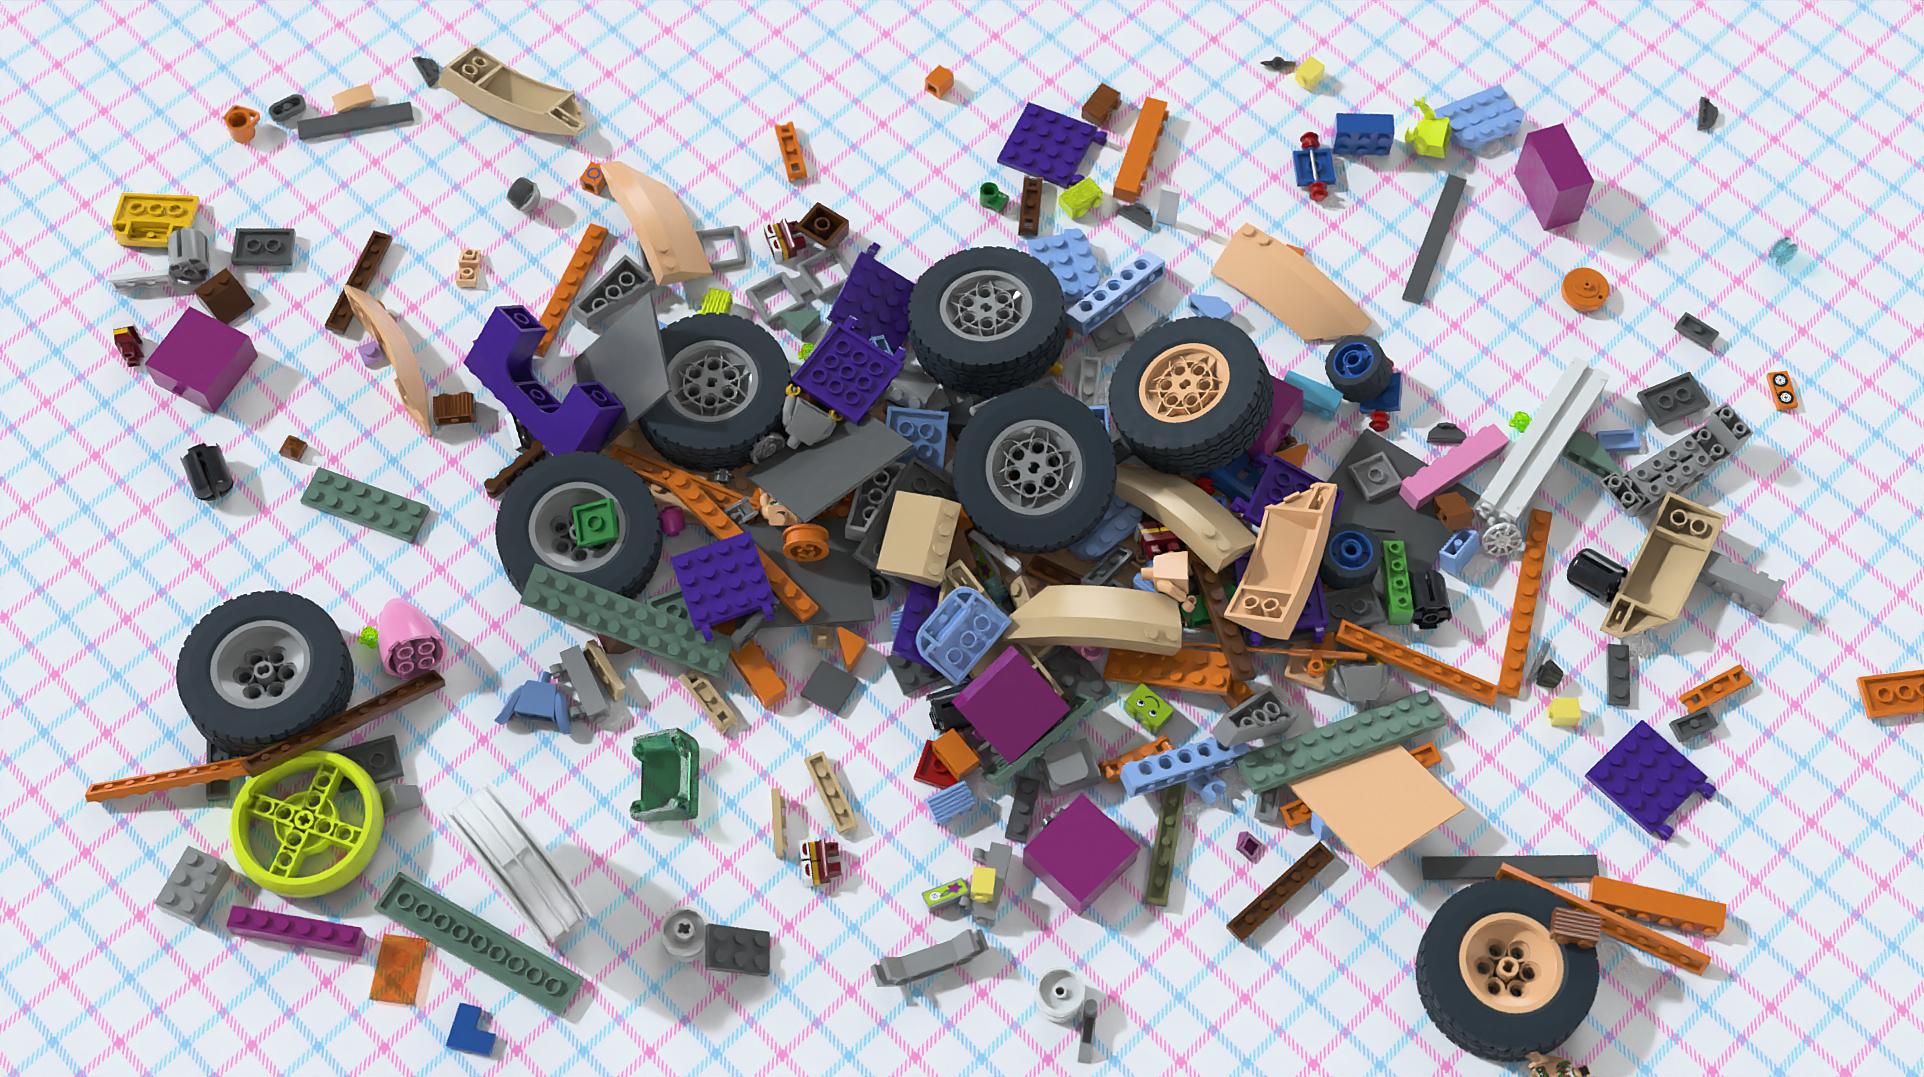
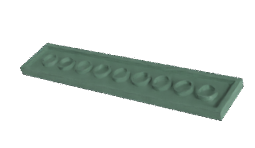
M536 563L520 600V604L719 679L732 649L730 636L711 630L714 640L706 642L702 630L695 632L693 623Z
M1423 690L1258 749L1249 754L1236 757L1235 765L1253 795L1446 726L1447 719L1428 691Z
M400 871L374 906L375 911L558 1017L562 1015L585 980L578 973Z

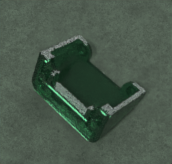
M678 727L634 736L631 751L633 756L642 762L641 800L638 799L632 802L629 809L630 818L638 822L688 821L696 819L699 807L700 758L697 740Z

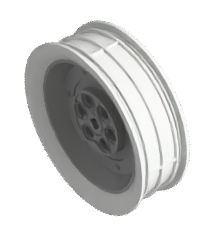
M485 777L486 788L479 786L477 790L464 797L465 799L454 807H451L452 816L444 810L440 812L496 889L509 903L536 940L548 952L550 948L547 945V940L554 943L583 920L582 913L588 918H592L593 914L531 828L488 777Z

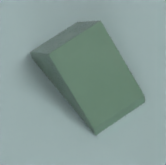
M820 310L780 312L781 325L800 341L807 338L821 324Z

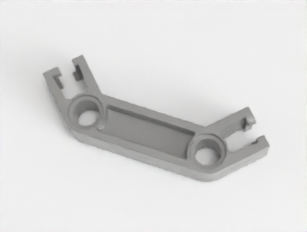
M967 929L953 939L901 957H884L880 960V965L873 964L870 966L877 987H898L967 964L989 950L982 929H977L974 933L972 929Z

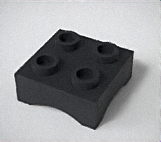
M978 394L970 395L958 404L941 409L942 412H949L947 428L956 443L966 423L973 417L969 409L982 403Z

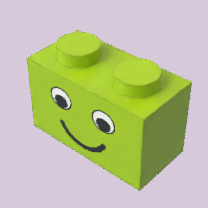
M1143 683L1125 700L1124 704L1127 715L1133 719L1136 718L1141 722L1142 727L1146 731L1153 732L1155 735L1173 718L1174 709Z

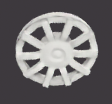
M1500 523L1486 531L1482 543L1484 549L1490 555L1495 557L1509 556V554L1518 550L1522 541V535L1515 525ZM1506 528V531H1500V529ZM1510 529H1513L1514 532L1509 535ZM1488 537L1492 538L1493 541L1487 542ZM1493 544H1495V545L1492 546L1491 548H1488V547H1487V545H1493Z

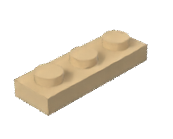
M595 639L587 641L583 655L614 702L621 700L626 689L623 679L619 678L613 664L608 661L602 647L598 646Z
M779 788L771 789L774 851L775 857L778 858L784 857V849H788L787 836H783V829H787L786 816H782L781 808H785V795H780Z

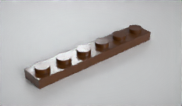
M373 230L345 285L364 292L367 291L393 241L392 235ZM344 288L324 325L326 330L343 335L354 316Z
M1319 841L1234 917L1225 928L1242 943L1333 861L1335 856Z

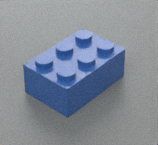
M1336 113L1331 133L1332 154L1359 156L1389 155L1395 135L1394 114Z

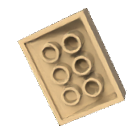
M896 491L876 570L936 588L942 583L962 504L940 497Z

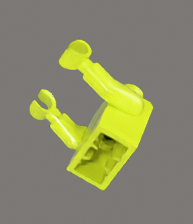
M1424 96L1421 97L1420 101L1414 98L1413 105L1419 107L1424 116L1423 120L1418 121L1417 127L1413 131H1409V127L1407 128L1404 136L1405 142H1412L1417 154L1445 158L1452 132L1449 117L1435 118V111L1425 103Z

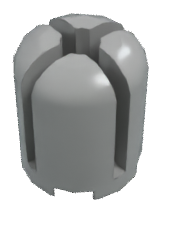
M186 227L181 230H175L169 236L168 260L171 279L176 282L178 280L190 281V285L205 281L206 276L210 273L209 241L206 235L199 229Z

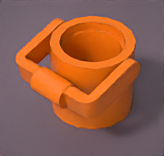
M235 104L225 113L223 120L226 121V126L235 142L247 143L255 137V126L260 121V113L258 111Z

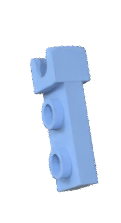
M1209 773L1184 781L1187 787L1199 794L1200 798L1209 805H1214L1217 797L1215 792L1223 794L1226 789L1224 781Z

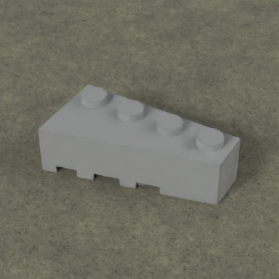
M625 254L572 305V317L588 329L654 290L655 278Z
M894 461L856 488L845 526V538L862 541L904 473L906 464Z
M1713 550L1710 551L1696 580L1761 617H1764L1786 582L1780 578L1778 581L1768 578L1769 574L1763 571L1760 573L1751 571L1749 565L1742 562L1732 563L1730 557Z
M1268 686L1222 716L1210 733L1226 748L1287 732L1299 715Z

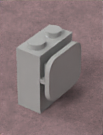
M904 364V368L890 383L885 395V404L893 407L927 410L940 383L934 380L933 377Z
M1087 738L1076 741L1067 740L1048 746L1044 753L1037 757V761H1035L1037 772L1039 774L1042 773L1044 780H1042L1046 793H1050L1052 799L1099 784L1101 781V773Z

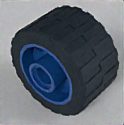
M1353 335L1342 339L1329 351L1325 360L1326 375L1333 387L1344 394V400L1352 403H1362L1378 397L1386 390L1392 377V367L1382 347L1369 336Z
M1341 523L1340 525L1333 526L1329 530L1319 565L1321 581L1334 590L1361 587L1364 584L1372 583L1377 575L1382 559V546L1377 536L1370 529L1365 528V526L1355 523Z

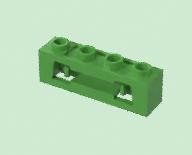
M1383 541L1381 545L1382 559L1380 569L1388 625H1409L1414 611L1404 541Z

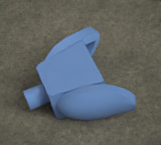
M546 671L539 672L537 681L527 680L524 685L515 688L494 720L498 724L503 725L517 716L518 718L556 723L564 735L572 734L569 726L567 698L562 691L558 690L556 684L550 683L552 674Z

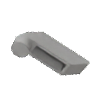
M1088 999L1084 1004L1077 1062L1091 1064L1098 1004L1094 999Z

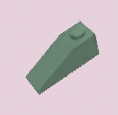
M1578 429L1568 444L1563 457L1603 479L1615 471L1622 476L1623 472L1599 441L1592 437L1590 433Z

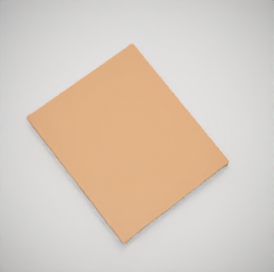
M1399 743L1286 783L1371 870L1465 810V806Z

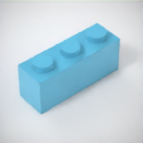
M1288 370L1283 381L1303 390V411L1310 412L1323 420L1332 422L1341 405L1344 394Z

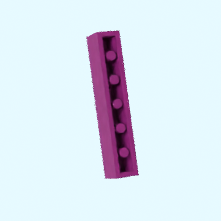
M232 905L226 927L234 935L360 957L367 938L362 927Z

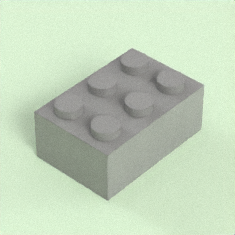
M188 845L154 904L161 912L200 928L233 870L226 861Z

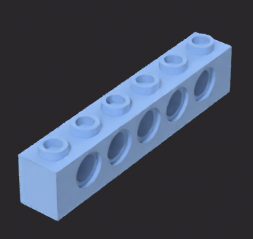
M1149 250L1137 257L1136 260L1125 266L1120 272L1097 287L1076 305L1066 311L1067 327L1085 337L1166 275L1165 260Z
M1209 737L1199 743H1189L1176 750L1169 749L1156 756L1150 755L1143 760L1127 762L1122 766L1120 779L1129 797L1132 798L1184 782L1188 779L1201 777L1207 773L1210 774L1236 766L1235 758L1249 754L1250 749L1246 742L1225 748L1216 738Z

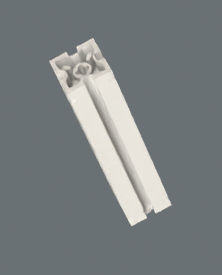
M1576 355L1573 357L1488 485L1486 491L1480 497L1474 515L1478 521L1485 524L1483 527L1485 531L1500 523H1510L1515 526L1518 524L1565 452L1573 436L1580 429L1601 397L1605 385L1611 376L1610 374L1598 367L1595 370L1588 366L1589 363ZM1501 528L1500 531H1506V528Z

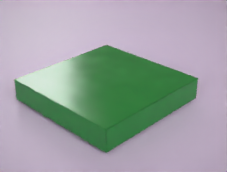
M607 498L572 508L578 548L583 549L619 539L614 499Z

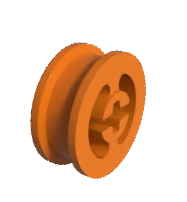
M815 524L791 526L783 532V540L786 543L783 546V554L788 559L798 562L821 560L829 554V546L826 543L829 539V532L824 527Z

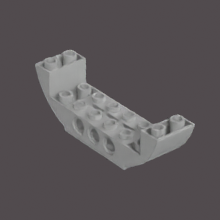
M1726 403L1711 412L1703 426L1622 476L1617 471L1600 480V485L1626 516L1637 517L1648 514L1662 505L1668 491L1679 495L1709 476L1710 473L1736 453L1754 432L1733 408Z

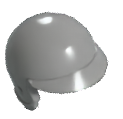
M522 176L514 181L506 195V200L510 205L521 212L532 211L539 205L541 199L537 183Z

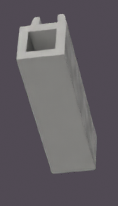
M579 644L559 652L562 663L553 664L549 669L553 679H557L567 673L580 700V706L568 709L572 721H577L586 715L590 724L603 722L610 716L609 710Z
M991 841L989 851L974 847L972 860L986 862L985 868L996 869L993 901L979 903L969 897L961 896L959 909L973 911L972 922H975L977 926L988 928V926L994 927L1012 857L1013 846Z

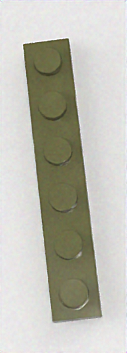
M1186 782L1163 789L1144 904L1161 907L1167 906Z

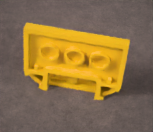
M122 192L112 219V227L118 243L127 246L168 248V238L172 232L186 227L192 228L200 204L199 196Z

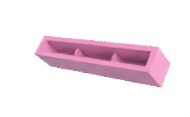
M1494 423L1488 427L1484 426L1475 436L1467 437L1460 446L1452 447L1445 456L1437 457L1430 466H1423L1416 475L1405 478L1401 483L1402 486L1399 494L1416 511L1431 501L1434 496L1440 495L1504 452L1510 439Z

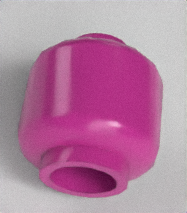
M676 505L661 508L662 511L659 512L662 533L667 534L668 537L679 536V532L683 531L686 527L683 510L679 509Z

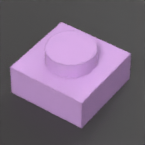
M376 340L357 347L365 367L384 360Z

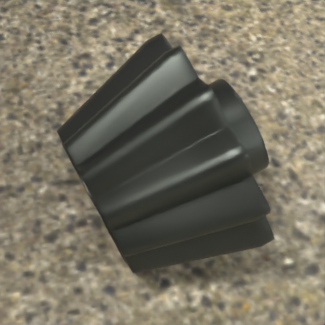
M1549 659L1544 665L1542 664L1539 667L1536 684L1554 689L1560 684L1564 672L1554 661Z

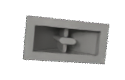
M392 784L380 794L384 818L423 806L417 785Z

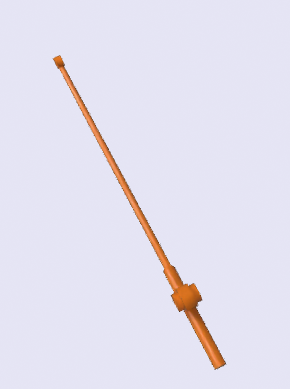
M1182 642V646L1222 649L1220 644ZM1246 646L1247 651L1310 657L1307 673L1315 679L1320 678L1324 673L1325 666L1322 658L1366 662V653Z

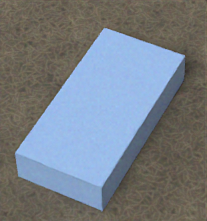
M1637 429L1597 431L1595 435L1606 452L1636 451L1641 447Z

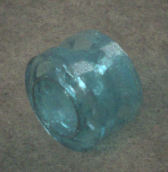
M1788 236L1779 239L1767 254L1770 259L1776 258L1775 263L1779 267L1788 263L1799 250V246L1796 243L1790 244L1792 239Z
M993 577L980 584L995 605L1009 596V591L1004 586V581L1001 577Z

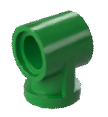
M983 183L979 194L980 205L987 209L993 208L999 213L1002 212L1008 204L1009 196L999 191L995 183Z

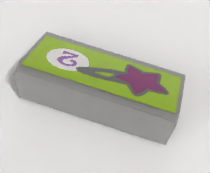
M975 541L970 550L977 566L979 577L985 586H990L999 581L1000 570L987 550Z
M962 877L921 892L929 913L960 902L961 896L970 898L969 889Z

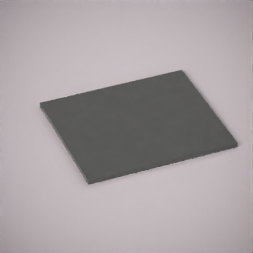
M650 292L574 359L578 383L600 381L625 406L599 452L672 391L654 299Z
M867 412L857 426L844 417L836 421V426L830 437L818 443L814 442L811 446L802 441L797 449H793L788 445L784 446L745 473V476L802 522L806 523L914 448V445Z
M1366 428L1326 482L1337 484V489L1345 492L1331 526L1340 525L1341 523H1355L1365 527L1395 530V533L1373 532V534L1377 536L1381 545L1383 541H1404L1408 573L1412 574L1416 571L1424 570L1426 577L1427 570H1430L1439 558V551L1442 550L1441 548H1444L1448 540H1451L1457 529L1456 531H1448L1434 512L1433 499L1414 511L1399 494L1401 487L1369 502L1366 501L1347 471L1348 466L1382 451L1402 481L1408 476L1413 477L1423 466H1430ZM1459 482L1440 494L1458 492L1461 497L1465 498L1467 505L1472 508L1481 497V495Z
M848 517L811 519L806 523H800L819 525L829 532V539L826 542L829 546V554L825 558L813 562L793 561L783 554V546L786 544L783 540V532L794 525H769V522L736 524L744 533L750 531L754 543L819 607L818 612L802 623L780 601V608L774 614L775 619L767 621L762 626V629L875 621L869 568L852 557L861 542L845 538V526ZM759 610L735 618L736 630L741 629L745 625L747 618L751 614L755 615Z

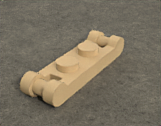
M690 668V672L678 676L681 684L688 690L720 734L726 732V728L729 726H735L739 723L737 717L702 672ZM695 678L698 679V680H697L696 682H694L693 684L690 682V681H692V680L695 679ZM725 714L727 718L721 722L719 717Z

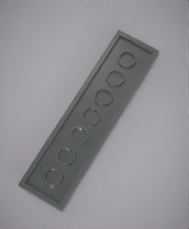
M1373 583L1323 594L1329 623L1327 628H1323L1324 634L1329 632L1337 634L1342 620L1361 628L1385 623L1386 618ZM1237 624L1245 646H1251L1250 631H1244L1243 626ZM1293 629L1288 640L1262 635L1260 646L1252 647L1276 648L1313 639V629ZM1214 630L1217 643L1220 644L1216 632Z

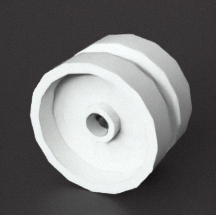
M679 906L670 910L660 924V936L664 948L675 960L692 962L705 954V926L708 922L705 915L699 909L691 906Z
M1055 966L1048 968L1040 975L1036 983L1034 1000L1037 1010L1050 1021L1059 1023L1070 1021L1078 1015L1083 1005L1085 992L1083 980L1076 971L1069 967Z

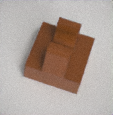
M288 435L279 450V454L299 462L308 444L298 437Z

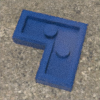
M462 1002L459 1003L446 1047L486 1057L491 1056L497 1035L476 1029L482 1012L481 1007Z

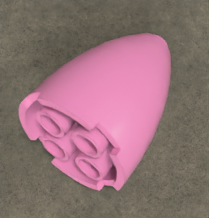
M400 598L390 599L385 604L379 620L378 644L388 675L391 674L399 677L401 681H409L435 668L440 662L443 663L447 656L446 644L435 624L423 611L412 603ZM413 654L417 662L412 661L411 656Z

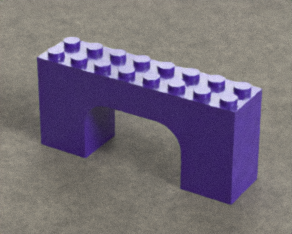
M523 305L495 306L463 364L469 369L470 373L481 381L484 387L494 394L497 400L507 407L510 413L520 420L519 422L532 433L534 438L545 446L548 452L556 456L566 452L571 454L573 451L598 453L625 406L600 381L573 384L561 404L538 381L532 370L533 355L547 329Z

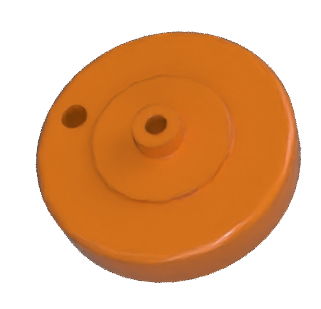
M1587 267L1571 270L1566 274L1561 284V295L1564 301L1572 308L1584 312L1601 308L1605 304L1610 292L1607 279L1597 270Z

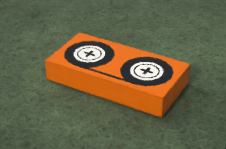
M1788 371L1767 373L1766 378L1777 411L1797 408L1798 402Z

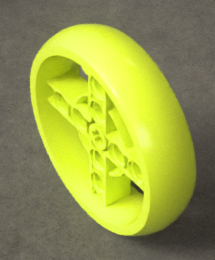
M311 750L247 780L240 790L231 812L229 835L232 850L243 872L253 882L267 891L291 898H310L325 895L351 882L366 868L373 858L383 833V804L374 781L357 763L331 751ZM317 770L308 791L293 794L283 802L265 796L270 789L282 780L301 772ZM344 776L356 785L363 797L365 804L363 829L340 822L338 809L332 801ZM325 781H330L326 787H322ZM321 800L319 805L312 807L315 801ZM272 806L269 812L263 813L265 808ZM291 813L288 819L283 820L286 814ZM252 817L273 824L276 838L281 844L269 871L256 860L250 847L249 829ZM326 827H331L329 832L322 833ZM351 834L347 840H342L344 835ZM302 840L298 846H293L295 841ZM330 845L350 851L344 859L332 868L313 876L296 878L306 855L317 854ZM292 859L290 865L284 866L287 860Z

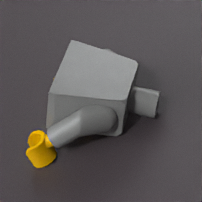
M790 384L786 388L788 396L783 407V424L785 425L786 432L791 435L786 444L793 449H797L801 441L811 446L814 442L818 443L829 438L836 426V421L841 420L843 417L839 414L835 417L834 410H830L827 414L800 397L796 399L795 396L799 394L800 388L797 387L795 393L791 391L792 384Z
M1376 657L1372 658L1371 663L1339 664L1337 668L1334 667L1336 659H1330L1332 664H1327L1326 659H1323L1322 662L1325 670H1328L1331 683L1339 695L1347 701H1354V712L1367 711V700H1377L1379 694L1382 693L1388 683L1387 667L1384 665L1386 662L1380 661Z

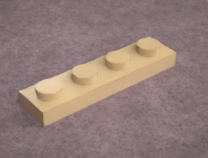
M1020 575L1007 586L1016 610L1034 597L1026 576ZM1030 645L1036 657L1043 656L1054 647V645H1044V647Z
M824 751L804 758V763L838 835L859 827Z

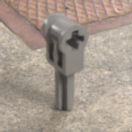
M749 496L742 498L723 510L735 524H742L759 514L749 502ZM706 526L704 527L706 534L709 536L714 535Z

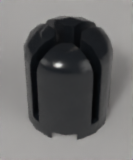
M205 443L195 445L187 449L188 454L183 459L180 456V461L195 497L201 501L216 500L204 468L206 465L221 498L233 489L234 481L218 443H216L217 446H206Z
M1585 548L1580 550L1570 562L1567 569V581L1574 587L1606 604L1607 601L1611 602L1619 591L1618 587L1621 584V578L1626 577L1628 569L1591 548Z
M1428 569L1426 573L1427 579L1424 570H1419L1409 575L1414 611L1410 622L1411 624L1419 625V629L1423 630L1438 628L1437 624L1447 619L1449 622L1452 618L1445 578L1436 570Z
M964 683L926 696V701L930 700L931 703L929 716L934 730H940L938 736L944 735L952 728L957 731L972 725L952 703V700L970 683Z

